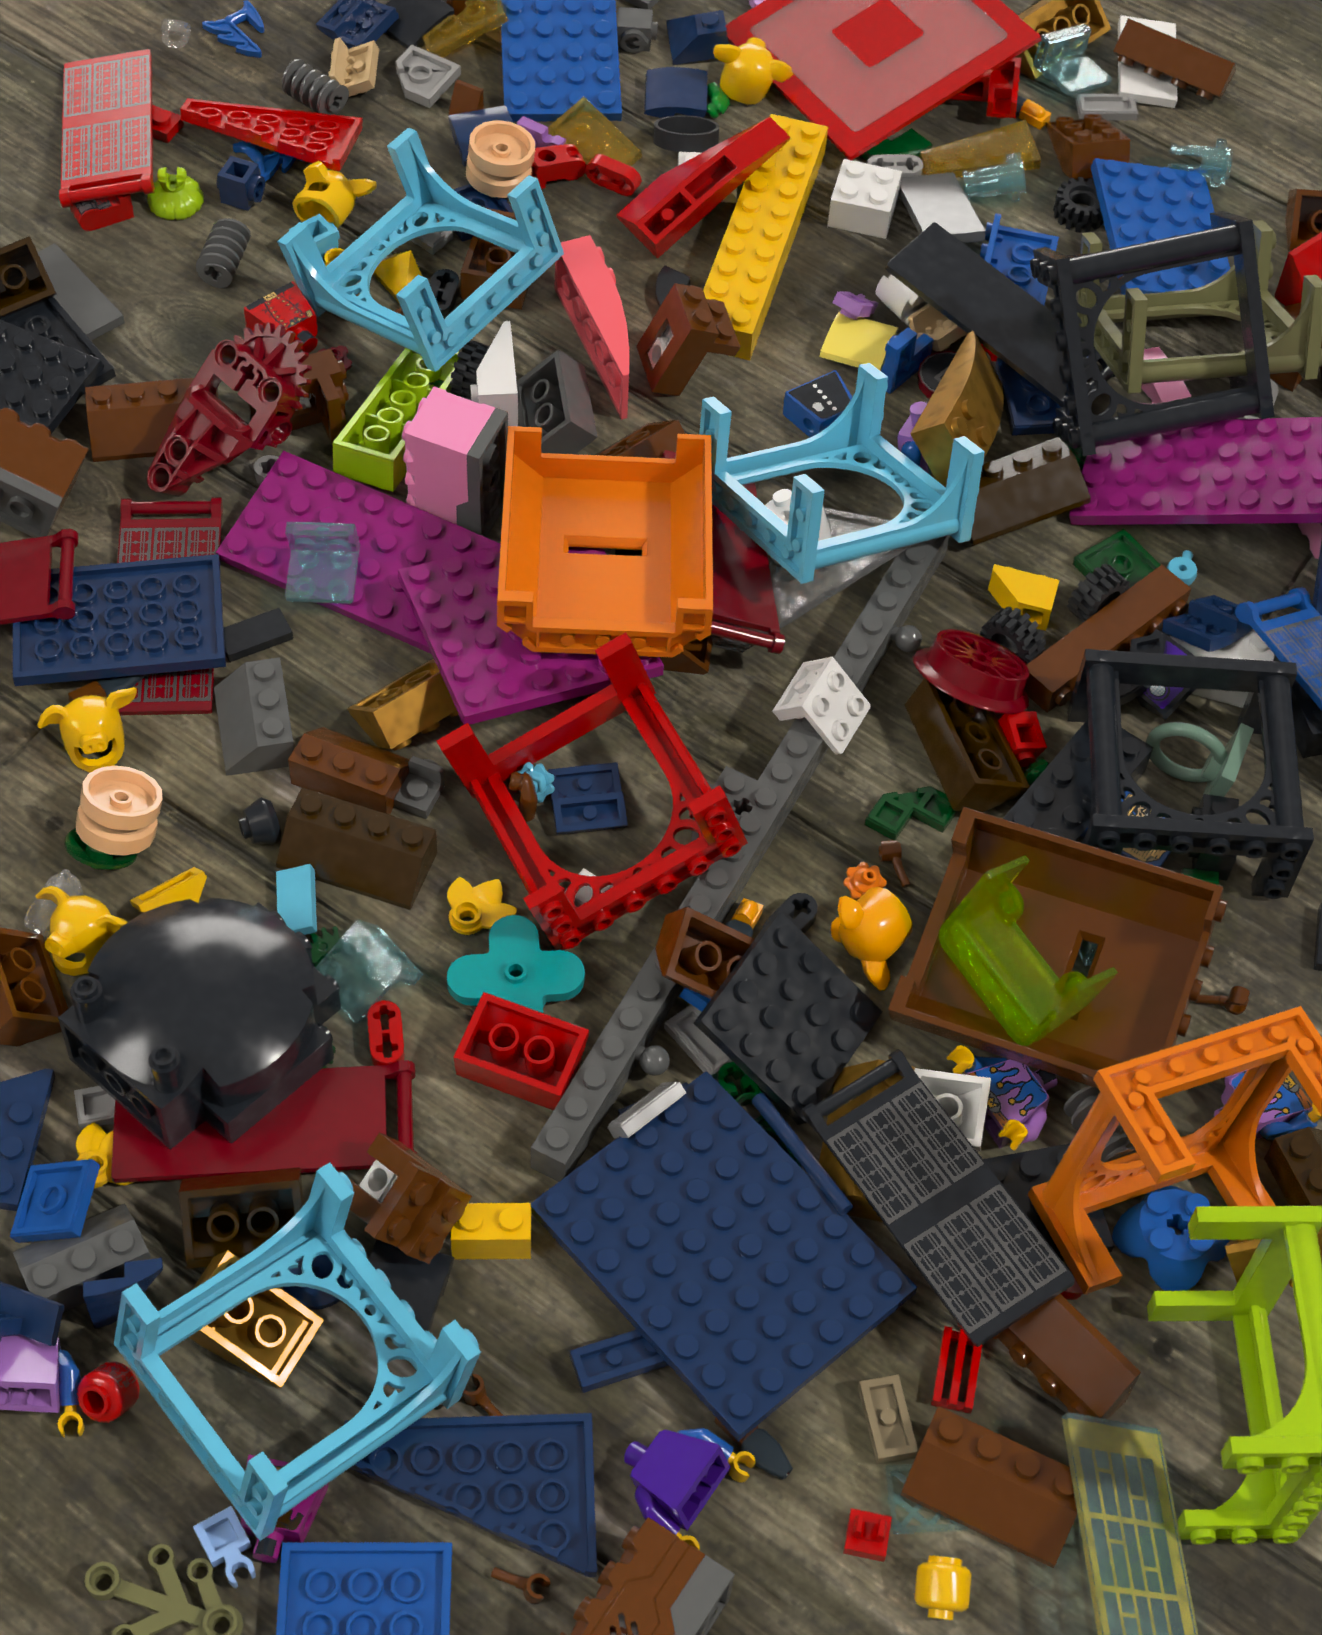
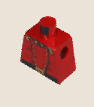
M293 281L244 307L246 327L252 329L253 333L256 323L262 324L264 329L267 322L275 324V329L278 325L286 327L285 334L288 331L294 332L296 335L293 342L300 340L304 343L301 348L302 351L310 353L316 348L318 344L316 338L318 330L315 311Z

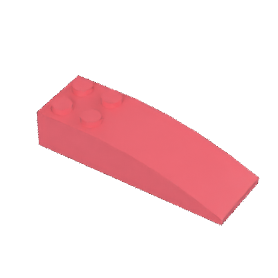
M590 235L561 242L564 254L555 262V291L621 420L626 419L629 390V339L621 298L616 288L615 274L612 268H607L601 247H596Z

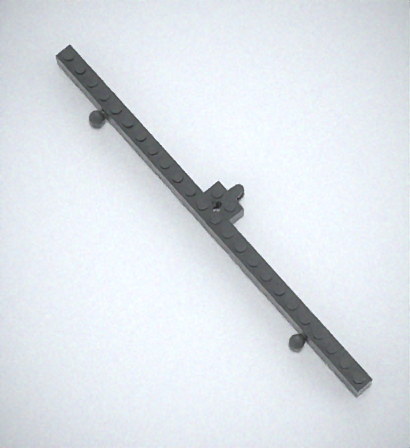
M949 535L905 546L900 549L834 656L836 662L861 693L894 640L896 646L904 652H912L919 648L922 642L920 631L912 625L903 626L946 555ZM805 717L795 719L758 780L726 766L714 785L708 783L711 789L719 785L721 786L748 844L744 845L737 854L718 860L711 864L704 873L700 874L678 910L689 907L723 924L829 748ZM693 830L691 841L699 838V834ZM656 946L531 1146V1168L558 1182L573 1172L637 1064L640 1062L643 1071L652 1076L663 1074L669 1067L670 1057L668 1052L660 1046H649L684 986L662 977L655 950Z

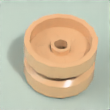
M489 121L475 127L470 134L466 164V178L470 185L480 193L490 197L508 198V193L528 175H532V164L535 155V141L532 135L522 126L508 121Z
M108 766L96 769L89 773L82 783L80 806L78 807L76 817L77 834L84 843L106 854L126 856L140 853L150 847L155 838L158 825L157 817L160 814L163 800L162 789L155 779L142 771L130 767Z

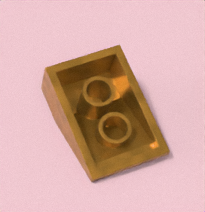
M229 1251L213 1257L193 1289L240 1259ZM278 1287L263 1291L245 1300L189 1338L203 1348L279 1389L283 1386L324 1320Z

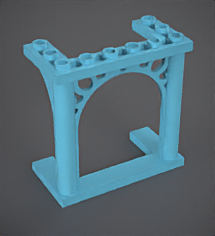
M407 128L387 146L407 196L331 263L325 266L309 227L301 222L295 225L277 242L298 288L315 311L317 317L325 311L339 316L422 355L426 367L436 372L564 254L537 178L528 175L507 194L516 220H513L470 202L448 186L430 166L417 131ZM439 231L465 232L516 253L445 319L442 316L428 279L419 274L396 294L405 316L378 304L370 294L371 277L379 263L400 245L425 234Z
M871 363L859 365L856 390L851 401L841 415L826 429L803 441L727 458L732 411L715 397L702 399L699 435H711L712 504L801 584L813 581L815 570L948 535L959 543L971 539L985 451L965 436L954 438L945 488L880 436L881 424L884 418L883 410L888 388V377ZM814 468L846 469L867 474L889 485L900 496L903 509L897 517L885 524L818 541L825 490L806 474L793 477L788 525L742 485Z
M330 1162L316 1171L309 1200L277 1233L251 1253L168 1306L157 1311L137 1283L124 1290L121 1294L114 1345L259 1541L274 1532L280 1516L442 1403L448 1409L460 1401L481 1353L475 1336L468 1329H462L456 1320L443 1327L438 1340H436L431 1332L424 1331L417 1323L411 1306L405 1300L398 1299L391 1290L389 1279L385 1273L372 1266L366 1258V1252L362 1244L355 1238L351 1239L344 1230L354 1196L353 1186L349 1178L343 1172L338 1173ZM319 1255H326L333 1264V1271L328 1277L320 1279L312 1271V1261ZM302 1259V1274H292L289 1269L297 1268V1262ZM340 1274L343 1276L345 1283L351 1286L350 1288L345 1289L338 1284L337 1279ZM285 1286L309 1287L340 1299L362 1319L375 1345L377 1377L368 1401L349 1422L280 1470H276L262 1451L248 1461L246 1471H244L159 1356L245 1300L266 1290ZM368 1308L372 1315H367L364 1309ZM387 1337H391L392 1343L398 1348L389 1349L384 1340ZM395 1359H404L412 1364L416 1369V1373L409 1377H399L389 1371L387 1364ZM388 1384L393 1388L404 1390L398 1393L394 1389L392 1395L387 1397L383 1387ZM376 1404L380 1405L378 1408L373 1409Z

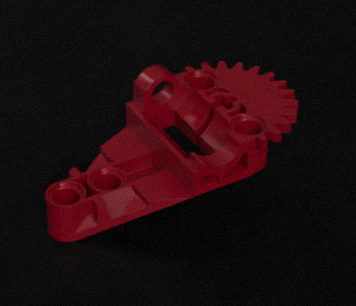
M267 322L264 329L262 324L256 323L254 333L252 329L244 328L245 339L235 335V341L222 340L216 345L215 349H212L186 390L147 472V483L151 490L173 496L184 495L193 482L201 483L205 480L200 475L222 464H228L249 448L262 451L266 445L276 448L288 438L292 431V423L289 420L296 409L301 410L303 408L299 403L300 397L308 398L309 395L302 389V386L309 385L312 380L304 377L305 373L312 370V366L302 364L309 357V353L299 352L304 343L300 340L293 342L296 335L294 332L288 331L285 334L286 327L278 325L275 329V324ZM221 381L232 390L238 391V395L257 410L249 424L217 397L216 391Z

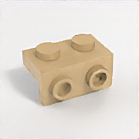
M341 38L334 40L333 52H331V68L328 76L331 80H336L340 85L348 88V97L359 93H366L375 87L379 48L373 40L348 49Z
M929 303L908 318L910 329L917 333V338L925 333L934 339L933 351H944L953 342L967 335L964 330Z

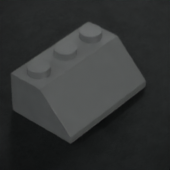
M556 350L517 381L520 427L542 428L541 453L576 454L598 438L584 365L562 351Z
M280 657L245 662L214 687L226 776L289 767L288 759L294 751Z
M125 1203L85 1220L81 1236L78 1238L37 1241L12 1252L28 1291L65 1305L63 1312L85 1303L83 1298V1282L125 1277L124 1262L151 1259L137 1224Z

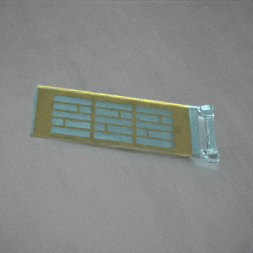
M1066 1413L1062 1416V1423L1097 1634L1198 1635L1159 1429L1076 1413Z

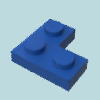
M907 327L899 335H894L888 340L885 346V362L881 369V372L888 377L887 393L891 394L919 371L920 363L927 356L931 355L934 339L925 333L917 338V333Z

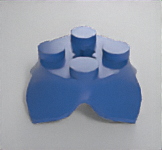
M1167 1186L1146 1193L1140 1203L1129 1208L1120 1216L1111 1235L1113 1243L1122 1253L1129 1257L1144 1258L1148 1262L1150 1276L1164 1291H1188L1194 1287L1201 1279L1208 1262H1218L1225 1257V1246L1230 1240H1190L1188 1222L1196 1206H1210V1203L1202 1194H1193L1175 1186ZM1169 1227L1179 1229L1182 1232L1181 1235H1176L1175 1230Z

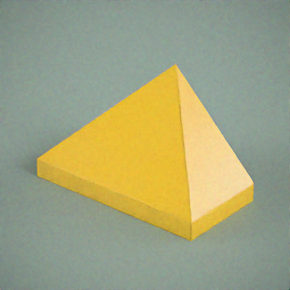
M411 250L382 260L373 273L398 303L396 294L418 274L422 276Z
M193 867L131 899V905L145 913L176 901L190 899L198 903L207 877L204 871Z

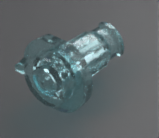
M1218 138L1215 147L1197 145L1177 146V143L1171 145L1170 154L1202 157L1201 166L1171 163L1168 164V168L1185 170L1187 172L1197 171L1204 177H1210L1211 187L1219 188L1221 184H1225V181H1228L1232 167L1233 148L1227 147L1226 139Z
M1020 152L1005 154V164L983 167L973 172L962 171L964 193L968 200L972 197L986 198L1010 194V199L1013 203L1019 202L1020 193L1026 192L1025 172Z

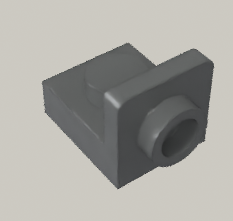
M412 756L408 762L409 774L394 798V807L427 819L445 787L444 768L430 759H420Z

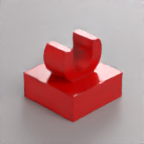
M851 1508L843 1554L884 1562L892 1516Z

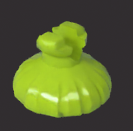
M167 167L158 169V180L154 182V193L147 194V204L151 212L165 220H182L198 212L204 202V194L198 182L187 176L186 170L181 167L177 168L176 175L168 174Z

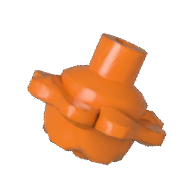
M864 861L857 867H849L846 871L848 877L843 881L844 886L850 890L851 898L854 900H858L872 887L884 888L887 884V881L880 874L879 867L873 865L869 868L868 863Z

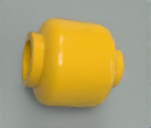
M929 1555L928 1562H923L918 1566L914 1599L918 1606L928 1609V1618L953 1620L954 1612H963L968 1609L972 1576L970 1570L962 1566V1559Z

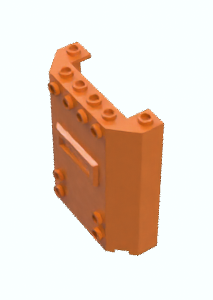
M508 426L497 593V626L506 633L512 631L522 639V645L530 651L596 654L595 649L626 632L639 656L673 658L683 652L684 645L696 638L701 641L711 635L713 616L711 435L677 434L676 458L667 459L541 453V427ZM569 547L642 550V556L569 553Z

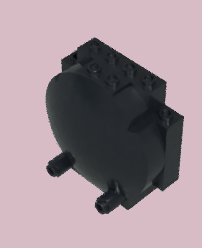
M211 898L200 903L188 899L149 910L116 931L94 957L88 968L89 976L78 978L72 985L70 994L73 1006L61 1014L58 1019L69 1059L170 1150L205 1121L232 1144L334 1059L333 1037L330 1031L322 1024L341 1009L340 987L333 977L328 974L323 975L315 969L311 956L312 945L303 933L299 931L295 933L290 929L276 911L267 910L259 902L252 906L239 901L221 898Z

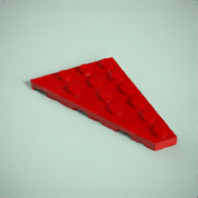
M189 98L180 108L182 121L310 163L319 161L326 168L334 171H341L362 131L363 118Z

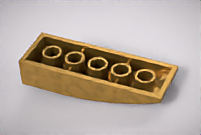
M974 331L969 332L910 433L935 479L943 486L947 485L954 438L967 437L985 451V458L994 441L1003 412L1004 395L1002 383Z

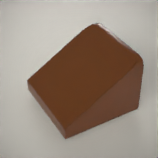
M457 79L449 107V115L484 109L483 89Z

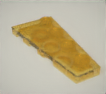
M1026 120L921 151L919 157L923 162L922 171L924 175L954 172L956 178L1040 169L1041 157Z

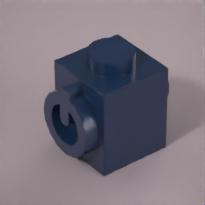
M234 156L229 157L217 175L216 186L219 189L221 203L249 211L254 202L262 201L265 190V178L260 176L258 164Z

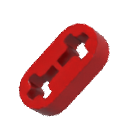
M602 154L595 155L585 167L586 175L593 183L624 196L634 194L642 182L641 176L635 168Z
M378 1001L371 1005L367 1014L370 1055L374 1066L390 1065L404 1060L405 1057L400 1009L391 1001ZM383 1014H388L389 1029L382 1030L380 1019ZM383 1042H390L392 1057L384 1058Z

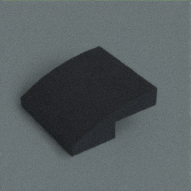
M390 0L386 5L394 7L399 18L385 33L406 49L411 45L421 48L433 40V30L454 19V8L443 0Z
M377 1239L368 1261L375 1269H380L389 1279L391 1290L399 1300L403 1299L411 1306L415 1314V1320L424 1331L430 1332L441 1295H444L455 1257L438 1252L428 1264L406 1255L396 1246ZM368 1308L364 1309L367 1315H372Z

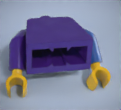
M705 1428L679 1430L678 1432L665 1429L657 1434L649 1447L637 1441L632 1442L624 1455L625 1463L633 1467L630 1478L636 1487L634 1497L644 1519L646 1520L647 1517L651 1518L698 1550L700 1547L697 1539L690 1535L682 1536L679 1532L680 1528L688 1531L728 1471L731 1478L735 1481L745 1482L749 1478V1474L741 1470L738 1463H744L749 1468H753L756 1463L752 1453L747 1451L734 1453L733 1446Z

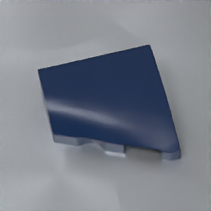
M162 1258L124 1262L125 1277L83 1282V1298L95 1329L110 1325L118 1320L121 1294L124 1290L136 1283L143 1292L147 1290L163 1270Z

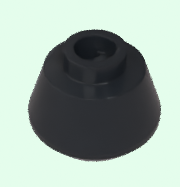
M261 797L243 810V817L238 819L243 838H250L253 844H277L281 838V830L272 802Z

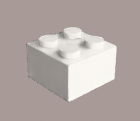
M843 159L830 201L827 226L886 239L898 200L902 171Z

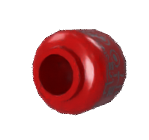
M116 1361L105 1362L82 1378L77 1389L79 1405L83 1412L92 1420L100 1423L112 1422L135 1405L139 1398L140 1390L138 1379L125 1364Z

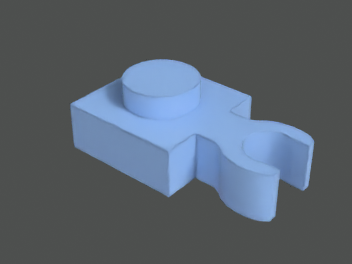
M232 1506L193 1526L212 1567L214 1568L223 1562L226 1563V1576L233 1588L238 1587L233 1574L240 1567L248 1569L252 1579L255 1578L256 1573L253 1563L248 1557L241 1554V1552L249 1549L251 1544Z

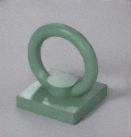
M1169 722L1151 730L1146 738V743L1154 747L1150 760L1161 771L1187 782H1208L1203 794L1224 797L1236 780L1254 728L1241 723L1224 747L1216 736L1201 727L1183 722ZM1171 736L1187 737L1203 744L1211 753L1203 768L1184 767L1171 761L1163 754L1160 749L1161 740Z

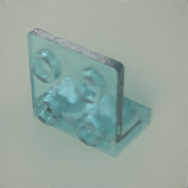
M1085 23L1042 35L1033 66L1068 96L1110 85L1112 78L1084 55L1092 31Z
M287 522L285 534L291 554L285 591L286 600L289 602L353 603L360 552V542L355 524Z
M359 919L356 920L315 967L321 974H328L336 980L340 987L341 1009L355 1023H360L368 1014L371 1005L380 1001L395 983L403 982L415 985L424 975L378 925Z

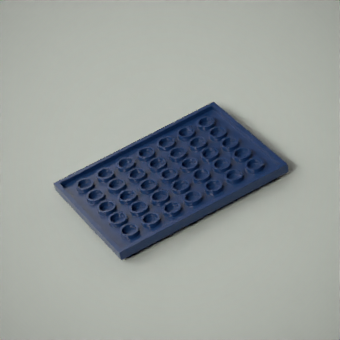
M705 1071L684 1087L686 1091L684 1096L629 1138L619 1136L531 1203V1214L641 1333L736 1440L739 1441L914 1296L917 1286L846 1213L840 1215L813 1179Z

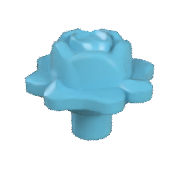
M527 762L521 770L516 771L521 774L526 772L532 776L539 803H542L547 795L555 791V787L551 784L554 781V775L547 772L542 763H538L534 767L532 763Z

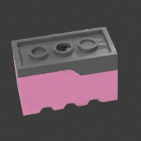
M434 386L428 397L421 399L417 408V414L412 421H407L402 432V439L405 440L406 449L403 457L407 467L405 484L408 485V496L406 503L487 538L503 511L508 412L484 403L479 404Z

